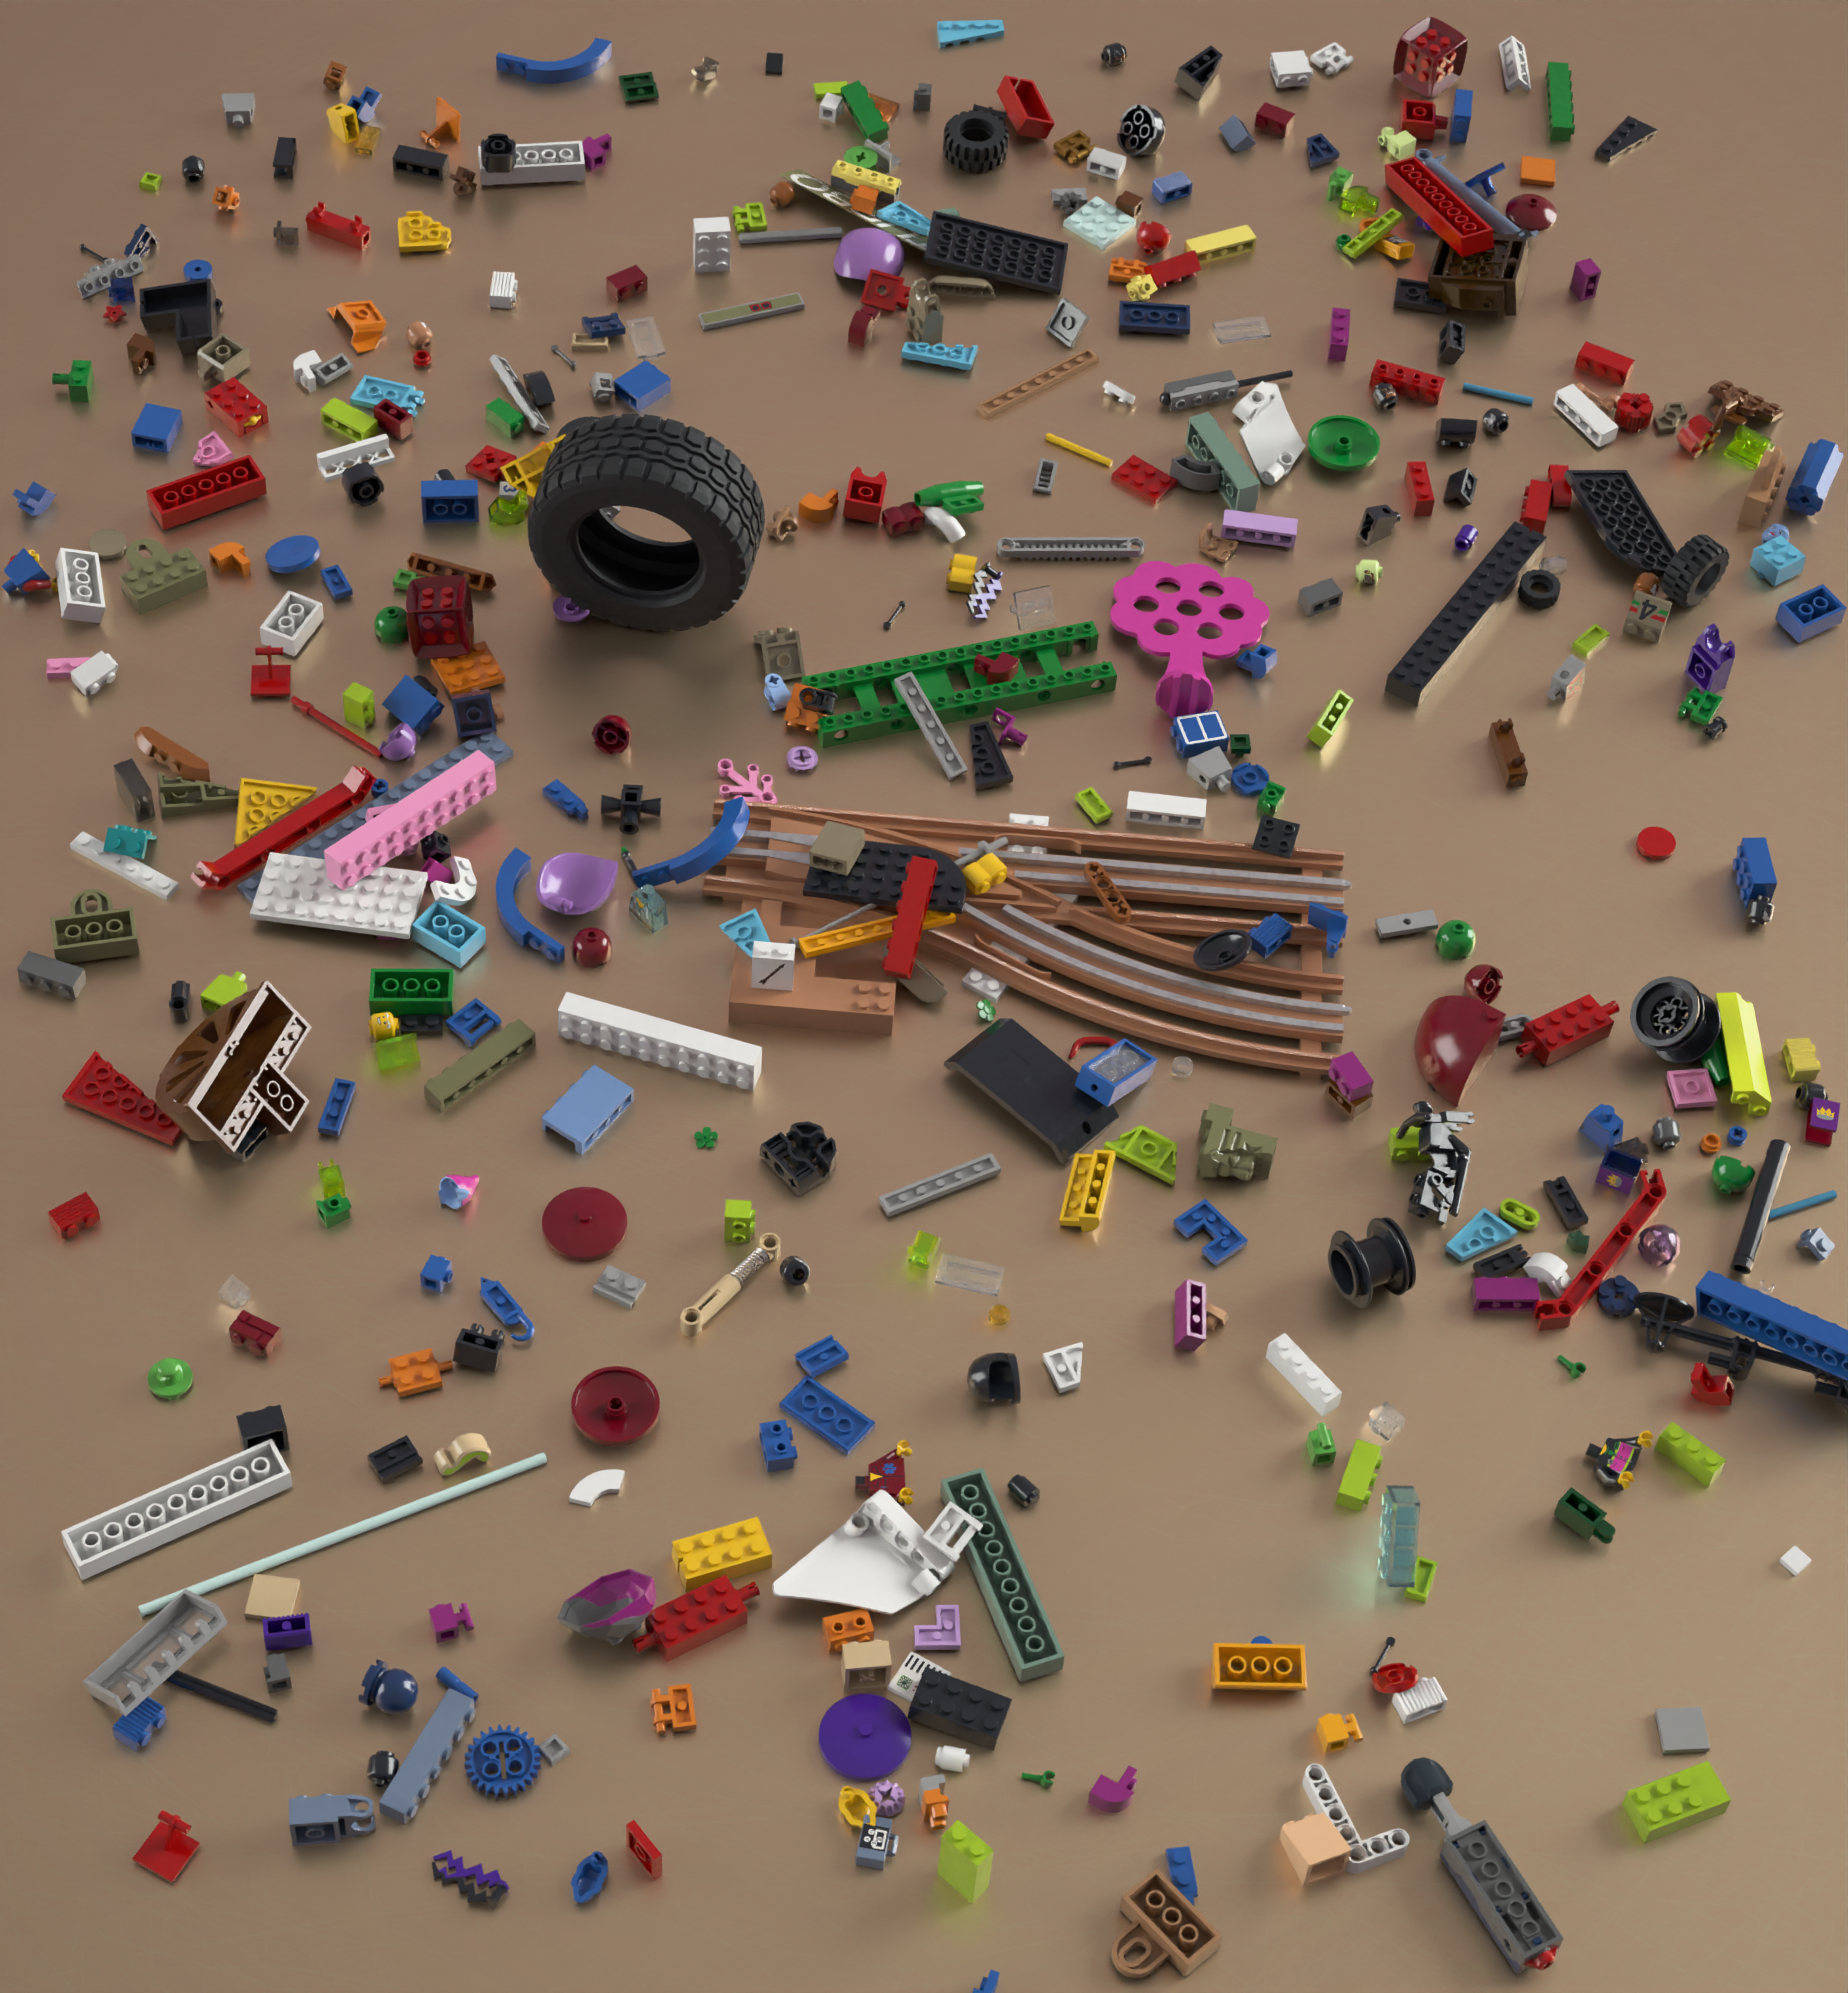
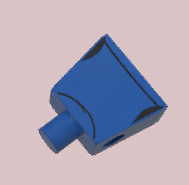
M1600 1104L1587 1115L1579 1127V1131L1607 1153L1608 1147L1616 1148L1622 1143L1624 1122L1614 1113L1615 1110L1612 1106Z

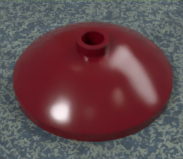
M1522 194L1512 198L1507 203L1505 211L1507 218L1518 228L1527 229L1528 231L1546 230L1555 223L1557 218V211L1554 205L1546 198L1535 194Z

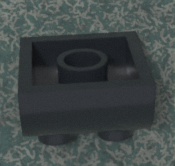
M1440 418L1436 421V441L1441 442V446H1452L1453 442L1459 443V447H1469L1470 444L1474 443L1477 420Z

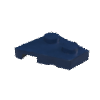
M1321 133L1307 138L1306 145L1311 168L1339 159L1340 153Z
M141 224L136 229L131 242L126 246L124 255L130 257L138 254L141 259L143 255L149 252L148 247L152 243L157 244L159 240L146 225Z

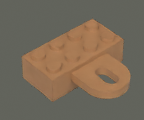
M1775 446L1773 452L1764 451L1746 494L1738 520L1739 523L1759 529L1761 523L1766 522L1769 514L1766 510H1771L1773 499H1775L1778 492L1777 487H1780L1783 479L1780 474L1784 475L1787 464H1784L1786 456L1782 455L1783 447Z
M1157 1868L1122 1896L1120 1910L1133 1923L1114 1940L1111 1958L1116 1969L1123 1975L1131 1978L1145 1977L1168 1959L1186 1977L1220 1948L1223 1936ZM1135 1946H1142L1145 1949V1954L1135 1962L1130 1963L1124 1959V1955Z

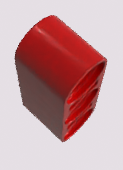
M1550 464L1548 467V482L1553 483L1550 497L1552 507L1571 506V487L1564 477L1566 470H1569L1568 465Z

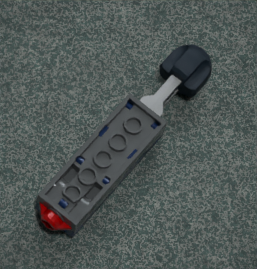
M1429 1758L1413 1759L1404 1767L1401 1773V1785L1405 1796L1413 1808L1425 1811L1430 1809L1444 1829V1844L1439 1855L1516 1974L1529 1968L1541 1971L1547 1969L1554 1963L1555 1956L1564 1938L1486 1820L1472 1825L1469 1820L1457 1814L1447 1799L1453 1790V1782L1443 1767Z

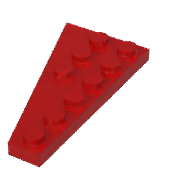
M94 1051L62 1095V1099L65 1102L172 1146L182 1134V1131L164 1114L153 1099L145 1096L139 1087L125 1075L117 1072L111 1063L106 1062L100 1057L97 1051Z

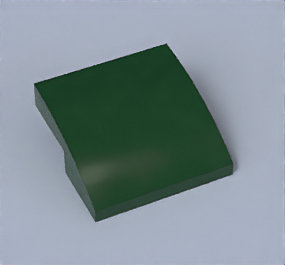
M652 72L619 76L618 80L625 102L659 98Z

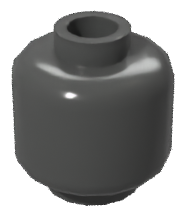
M1663 1117L1656 1120L1652 1127L1655 1144L1663 1146V1149L1674 1148L1675 1144L1681 1140L1679 1123L1671 1117Z

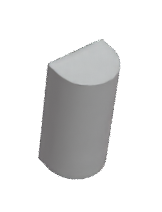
M340 353L313 370V374L318 384L324 386L353 369V364L343 353Z

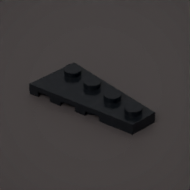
M989 722L971 724L969 726L976 790L1013 782V775Z

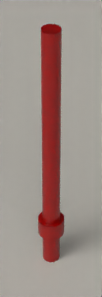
M292 696L290 702L299 707L306 715H312L381 759L384 756L378 751L377 747L321 713L308 701L304 702L296 696Z

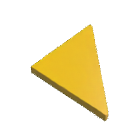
M240 778L234 848L241 846L313 796L317 791V787Z

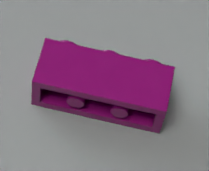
M1334 307L1332 309L1328 359L1346 360L1349 342L1350 309Z
M1529 1277L1474 1278L1471 1286L1473 1311H1534L1537 1301H1540L1537 1278Z
M1186 1279L1175 1290V1347L1195 1351L1206 1340V1284Z

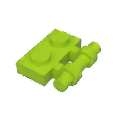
M762 202L745 203V208L741 209L737 205L733 207L732 215L735 219V229L738 230L739 234L744 233V228L749 227L750 232L767 231V222Z

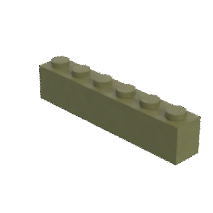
M519 1018L513 1023H509L502 1031L493 1034L489 1040L482 1045L476 1046L472 1052L462 1056L451 1067L445 1068L434 1079L428 1080L424 1085L425 1099L442 1113L536 1045L535 1032Z

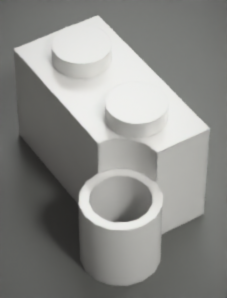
M100 651L71 671V679L87 697L98 692L104 684L114 681L119 665L110 654H104L103 651Z

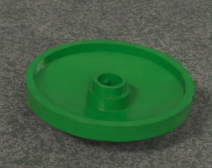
M1334 415L1317 421L1311 427L1307 446L1312 457L1323 466L1337 471L1348 472L1364 469L1376 460L1380 449V439L1374 428L1365 421L1352 416Z

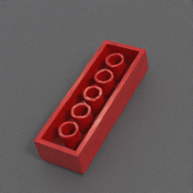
M247 455L146 490L148 507L162 529L166 530L266 495L267 488L264 475L251 455Z

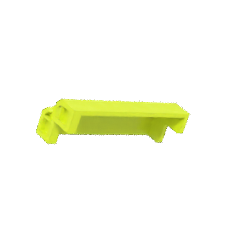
M1736 992L1716 993L1714 1003L1720 1012L1722 1034L1733 1088L1731 1103H1749L1747 1110L1749 1115H1768L1772 1102L1753 1004L1742 1000L1741 995Z

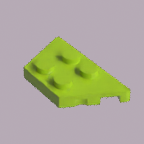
M1139 1125L1133 1128L1132 1131L1119 1135V1139L1104 1143V1150H1114L1117 1157L1174 1185L1177 1161L1176 1142L1143 1125Z

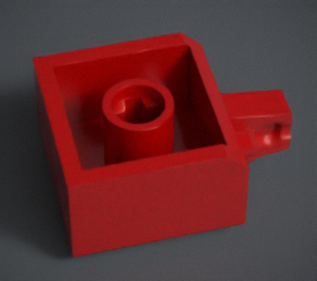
M1403 99L1400 112V132L1406 130L1414 138L1433 140L1435 130L1447 129L1448 117L1436 115V105L1433 102Z

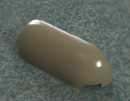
M940 275L928 282L931 295L935 293L942 296L995 300V292L992 285L984 279Z
M887 943L883 948L882 959L888 955ZM916 958L910 980L897 978L912 993L925 1002L940 1001L949 993L944 988L945 985Z

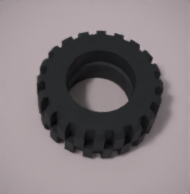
M982 110L960 112L959 115H954L944 128V155L955 167L962 168L967 172L970 170L978 173V171L986 172L988 169H995L1007 156L1009 131L1005 123L998 116H993L990 112L985 113Z
M1699 534L1692 537L1690 541H1687L1678 550V553L1674 555L1671 563L1667 566V570L1663 575L1664 579L1662 580L1663 592L1683 607H1694L1700 604L1722 579L1721 577L1729 563L1730 556L1728 550L1708 535Z

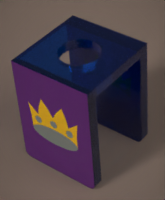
M1608 1147L1595 1182L1630 1195L1635 1177L1639 1174L1643 1160Z

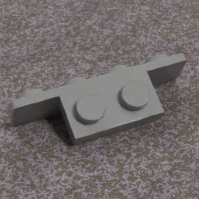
M138 254L123 260L109 258L100 266H91L89 271L84 273L85 278L76 281L81 297L86 298L144 271V267Z

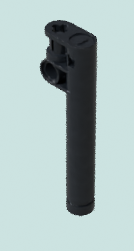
M1773 1139L1770 1141L1734 1258L1730 1265L1731 1269L1737 1273H1751L1791 1146L1786 1141Z

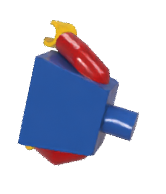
M23 548L17 555L11 556L8 565L4 568V572L10 579L2 587L8 594L12 593L17 587L23 594L51 589V587L53 591L58 592L57 577L50 581L51 578L38 564L39 554H35L34 550L27 552Z

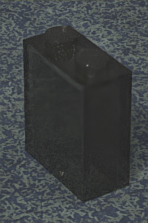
M131 758L113 765L117 791L135 821L139 823L154 817L155 810L152 791L133 759Z

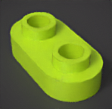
M1506 1198L1500 1204L1499 1213L1504 1219L1526 1230H1533L1538 1226L1540 1215L1535 1209L1513 1198Z

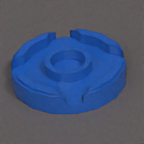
M1239 764L1233 769L1231 774L1232 787L1238 793L1245 796L1262 794L1269 781L1268 772L1258 764Z

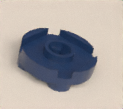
M1618 1275L1601 1283L1597 1293V1303L1601 1310L1608 1315L1613 1316L1616 1314L1621 1315L1620 1317H1628L1637 1310V1307L1633 1304V1298L1640 1292L1626 1277ZM1615 1295H1620L1623 1300L1615 1299L1614 1297Z

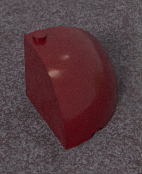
M1450 995L1434 1000L1421 1017L1414 1045L1418 1067L1427 1083H1431L1437 1090L1436 1093L1456 1107L1459 1106L1495 1055L1506 1016L1505 1013L1484 1002L1465 996Z

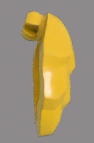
M844 1786L840 1791L838 1802L843 1816L846 1817L853 1827L862 1829L866 1814L870 1816V1823L866 1824L875 1826L877 1807L868 1794L863 1790Z

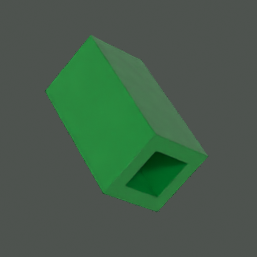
M498 397L485 406L486 420L510 438L524 430V416L522 413L516 411Z

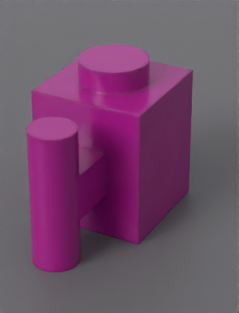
M451 1603L438 1604L429 1609L430 1623L436 1643L459 1638V1625L464 1624L466 1631L474 1629L467 1603L460 1604L458 1606L460 1612L455 1614Z

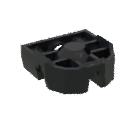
M807 1121L791 1125L786 1136L780 1132L762 1143L760 1156L800 1196L831 1176L836 1165L837 1149L835 1140L832 1137L827 1140L824 1129L820 1125ZM792 1140L796 1143L795 1147L792 1146ZM786 1157H788L790 1164L794 1167L793 1169L790 1168L789 1163L785 1160ZM816 1165L823 1171L822 1176L818 1175Z

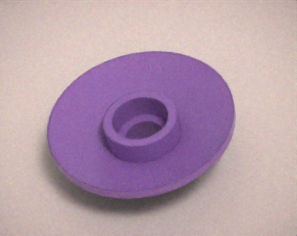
M563 595L557 597L553 603L555 616L566 622L583 620L590 612L589 610L579 608L570 602L571 598H565Z

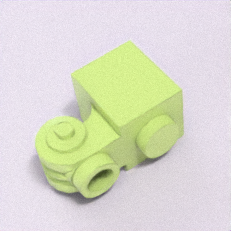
M1385 127L1382 129V134L1378 136L1379 144L1385 145L1388 151L1398 160L1414 153L1417 139L1405 130L1394 135L1395 131L1393 128Z

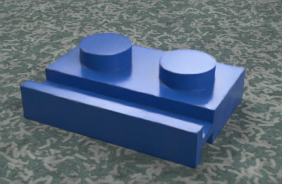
M832 1335L795 1354V1360L800 1362L802 1368L812 1378L849 1359L848 1352L837 1340L833 1339Z

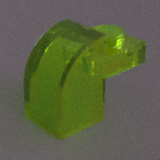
M1351 186L1340 196L1338 209L1354 215L1360 208L1375 215L1378 211L1380 198L1368 193V187Z
M519 490L511 501L497 496L488 507L489 521L501 526H513L525 520L524 511L529 504L527 492Z
M919 1230L914 1245H909L907 1253L910 1256L907 1262L929 1269L937 1254L942 1238Z

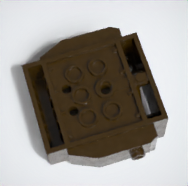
M1493 233L1494 248L1488 249L1485 252L1471 254L1468 257H1461L1440 236L1428 275L1429 298L1442 300L1443 303L1459 309L1498 311L1499 319H1505L1506 316H1517L1528 277L1527 239H1519L1514 234Z

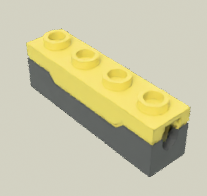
M840 160L836 162L831 170L832 187L851 193L854 192L855 188L858 189L860 184L879 190L877 201L889 205L897 202L901 195L900 179Z

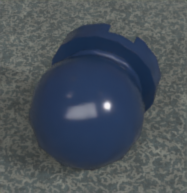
M377 1659V1665L369 1667L361 1686H364L365 1690L363 1695H359V1702L367 1706H371L375 1702L377 1708L387 1714L399 1715L409 1711L417 1700L419 1692L417 1681L413 1675L403 1669L393 1668L388 1670V1663Z

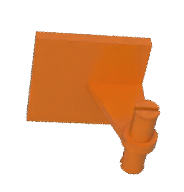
M436 97V126L438 127L430 134L423 129L419 135L425 139L427 144H431L434 148L440 146V142L437 139L446 135L450 136L457 143L460 142V113L441 97Z

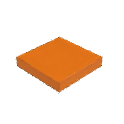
M1522 156L1520 183L1554 186L1556 160Z

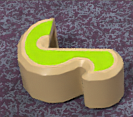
M466 1433L455 1438L448 1449L440 1448L433 1458L440 1474L448 1476L455 1473L474 1457L487 1463L491 1457V1451L484 1436L477 1433Z

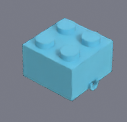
M1781 535L1754 548L1750 566L1758 572L1760 578H1765L1773 586H1776L1802 573L1806 556Z

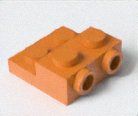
M795 683L783 720L788 721L787 725L798 727L801 724L806 726L805 730L817 732V729H819L818 719L823 718V716L827 717V715L804 709L799 699V694L804 688H817ZM806 696L804 698V701L810 702L813 700L812 696Z

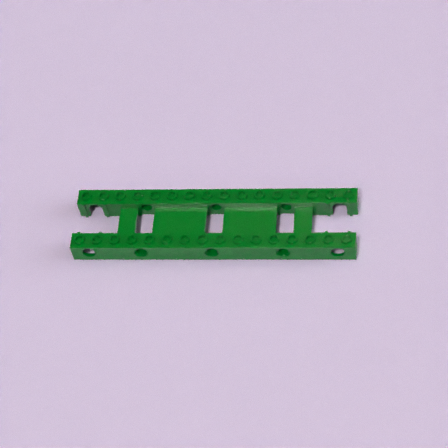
M1088 621L803 676L802 684L821 690L832 689V692L838 695L835 702L841 699L856 697L861 708L860 711H847L845 714L829 717L823 716V718L818 719L819 729H817V735L822 748L920 729L894 683L896 678L911 671L942 725L993 715L996 708L1009 712L1115 691L1117 673L1112 662L1105 661L1100 664L1085 667L1082 665L1080 668L1063 671L1058 657H1069L1072 655L1073 644L1076 641L1086 640V652L1097 650L1099 633L1094 622ZM1002 651L1019 659L1018 672L1008 682L989 685L986 684L987 677L973 671L974 659L978 653L994 661ZM1039 661L1044 675L1027 678L1021 663ZM966 675L971 689L954 692L948 677ZM1097 680L1104 681V683L1099 687H1091V685ZM893 689L898 703L880 706L875 691ZM839 731H848L847 735L842 738L834 737Z

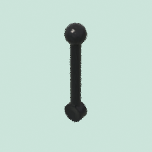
M81 244L79 247L81 251H86L100 259L103 264L106 259H109L107 257L103 258L86 248L85 244Z
M904 601L899 602V606L888 622H884L883 628L885 630L891 628L892 621L900 610L906 606Z
M1146 756L1141 760L1120 763L1115 761L1113 767L1118 769L1120 766L1140 763L1149 765L1152 762V758Z
M1393 1637L1387 1638L1383 1652L1375 1666L1370 1668L1372 1675L1374 1672H1379L1378 1668L1388 1650L1395 1645L1396 1641Z

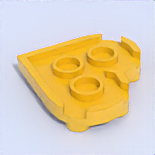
M422 211L406 212V216L398 219L399 252L447 250L449 248L452 238L450 228L442 226L440 222H433L431 216L423 215Z

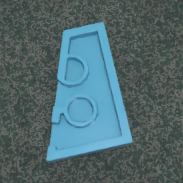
M1483 1208L1446 1244L1445 1250L1462 1262L1516 1237L1518 1231L1486 1208Z

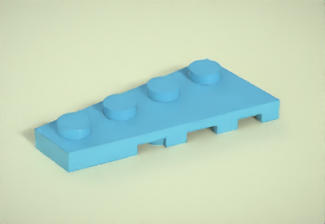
M905 342L901 351V357L908 360L923 361L925 363L939 364L944 367H955L971 371L978 345H972L971 348H963L961 344H955V347H946L945 344L941 343L929 346L928 343Z

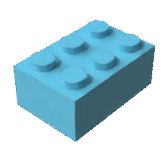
M435 901L412 924L414 941L460 968L486 943L484 926L442 902Z

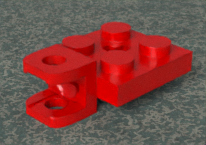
M870 268L860 303L892 313L895 312L896 306L907 309L909 299H906V297H909L911 287L903 285L904 278ZM885 287L887 293L880 295V292L877 290Z
M486 445L465 466L466 472L495 483L500 478L502 482H507L500 467L516 460L517 457L516 455Z

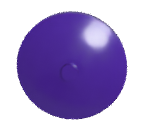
M854 1694L837 1701L823 1716L818 1736L821 1754L829 1767L839 1775L859 1782L877 1781L895 1773L906 1761L912 1739L911 1727L904 1712L892 1701L874 1694Z

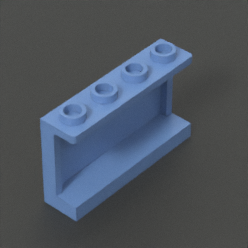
M593 1065L589 1070L583 1072L581 1078L569 1087L568 1092L563 1097L561 1096L557 1099L555 1105L550 1110L544 1112L541 1119L542 1129L547 1131L551 1128L575 1143V1151L583 1155L634 1101V1089L598 1066Z

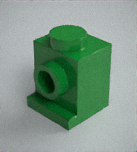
M1268 781L1267 786L1258 798L1257 809L1274 816L1284 802L1286 788Z
M338 1193L323 1201H316L317 1214L327 1229L350 1218L349 1209L351 1204L347 1197L342 1198Z

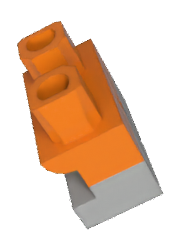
M944 1774L920 1778L918 1799L924 1822H930L931 1831L945 1829L946 1827L945 1819H947L949 1798L944 1795L946 1783Z

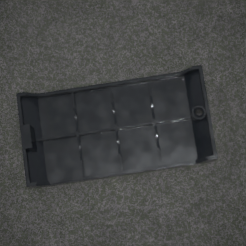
M999 1018L944 1062V1066L948 1070H959L1049 1144L1057 1160L1063 1165L1074 1157L1075 1153L1080 1152L1119 1119L1113 1104L1107 1107L1076 1087L1075 1082L1079 1073L1012 1018Z

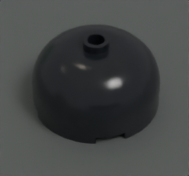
M1136 104L1128 108L1120 119L1122 123L1120 131L1117 133L1119 146L1126 154L1130 153L1132 156L1147 157L1154 154L1162 146L1166 136V124L1163 116L1156 109L1146 105ZM1128 137H1130L1128 141L1129 147L1139 151L1134 153L1126 148L1125 141Z

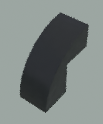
M542 370L523 374L526 389L530 388L536 407L555 402L549 380Z

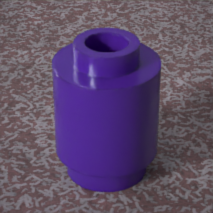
M1463 525L1455 538V547L1460 551L1470 549L1478 537L1477 529L1472 525Z

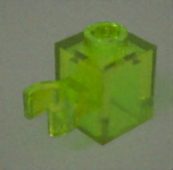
M329 1159L330 1166L324 1167L321 1161L318 1162L319 1183L324 1200L338 1193L341 1197L346 1196L344 1179L339 1164L335 1165L333 1159Z

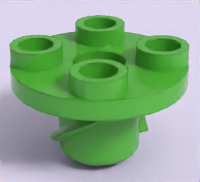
M168 1357L158 1361L151 1367L148 1373V1385L151 1391L157 1396L170 1400L178 1399L180 1395L190 1388L193 1381L190 1366L177 1358Z

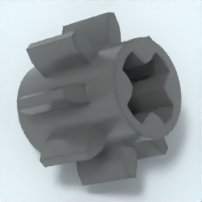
M1074 192L1071 195L1064 193L1063 199H1059L1062 201L1060 208L1065 209L1067 214L1070 211L1075 213L1077 208H1081L1078 202L1081 198H1075L1076 194Z

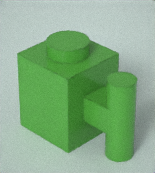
M1339 166L1330 175L1327 190L1328 201H1333L1334 194L1342 198L1351 189L1354 173Z
M1324 1422L1318 1423L1317 1429L1309 1432L1306 1442L1312 1466L1334 1463L1337 1452L1331 1430H1327Z

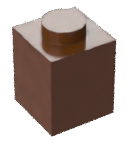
M1125 191L1121 196L1117 197L1115 205H1117V209L1136 219L1142 212L1144 198Z

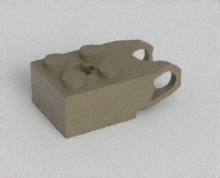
M924 278L915 280L909 291L906 326L914 334L915 340L920 343L932 345L942 342L944 315L941 312L940 299L935 293L931 295L929 284ZM924 283L922 289H916L919 284Z

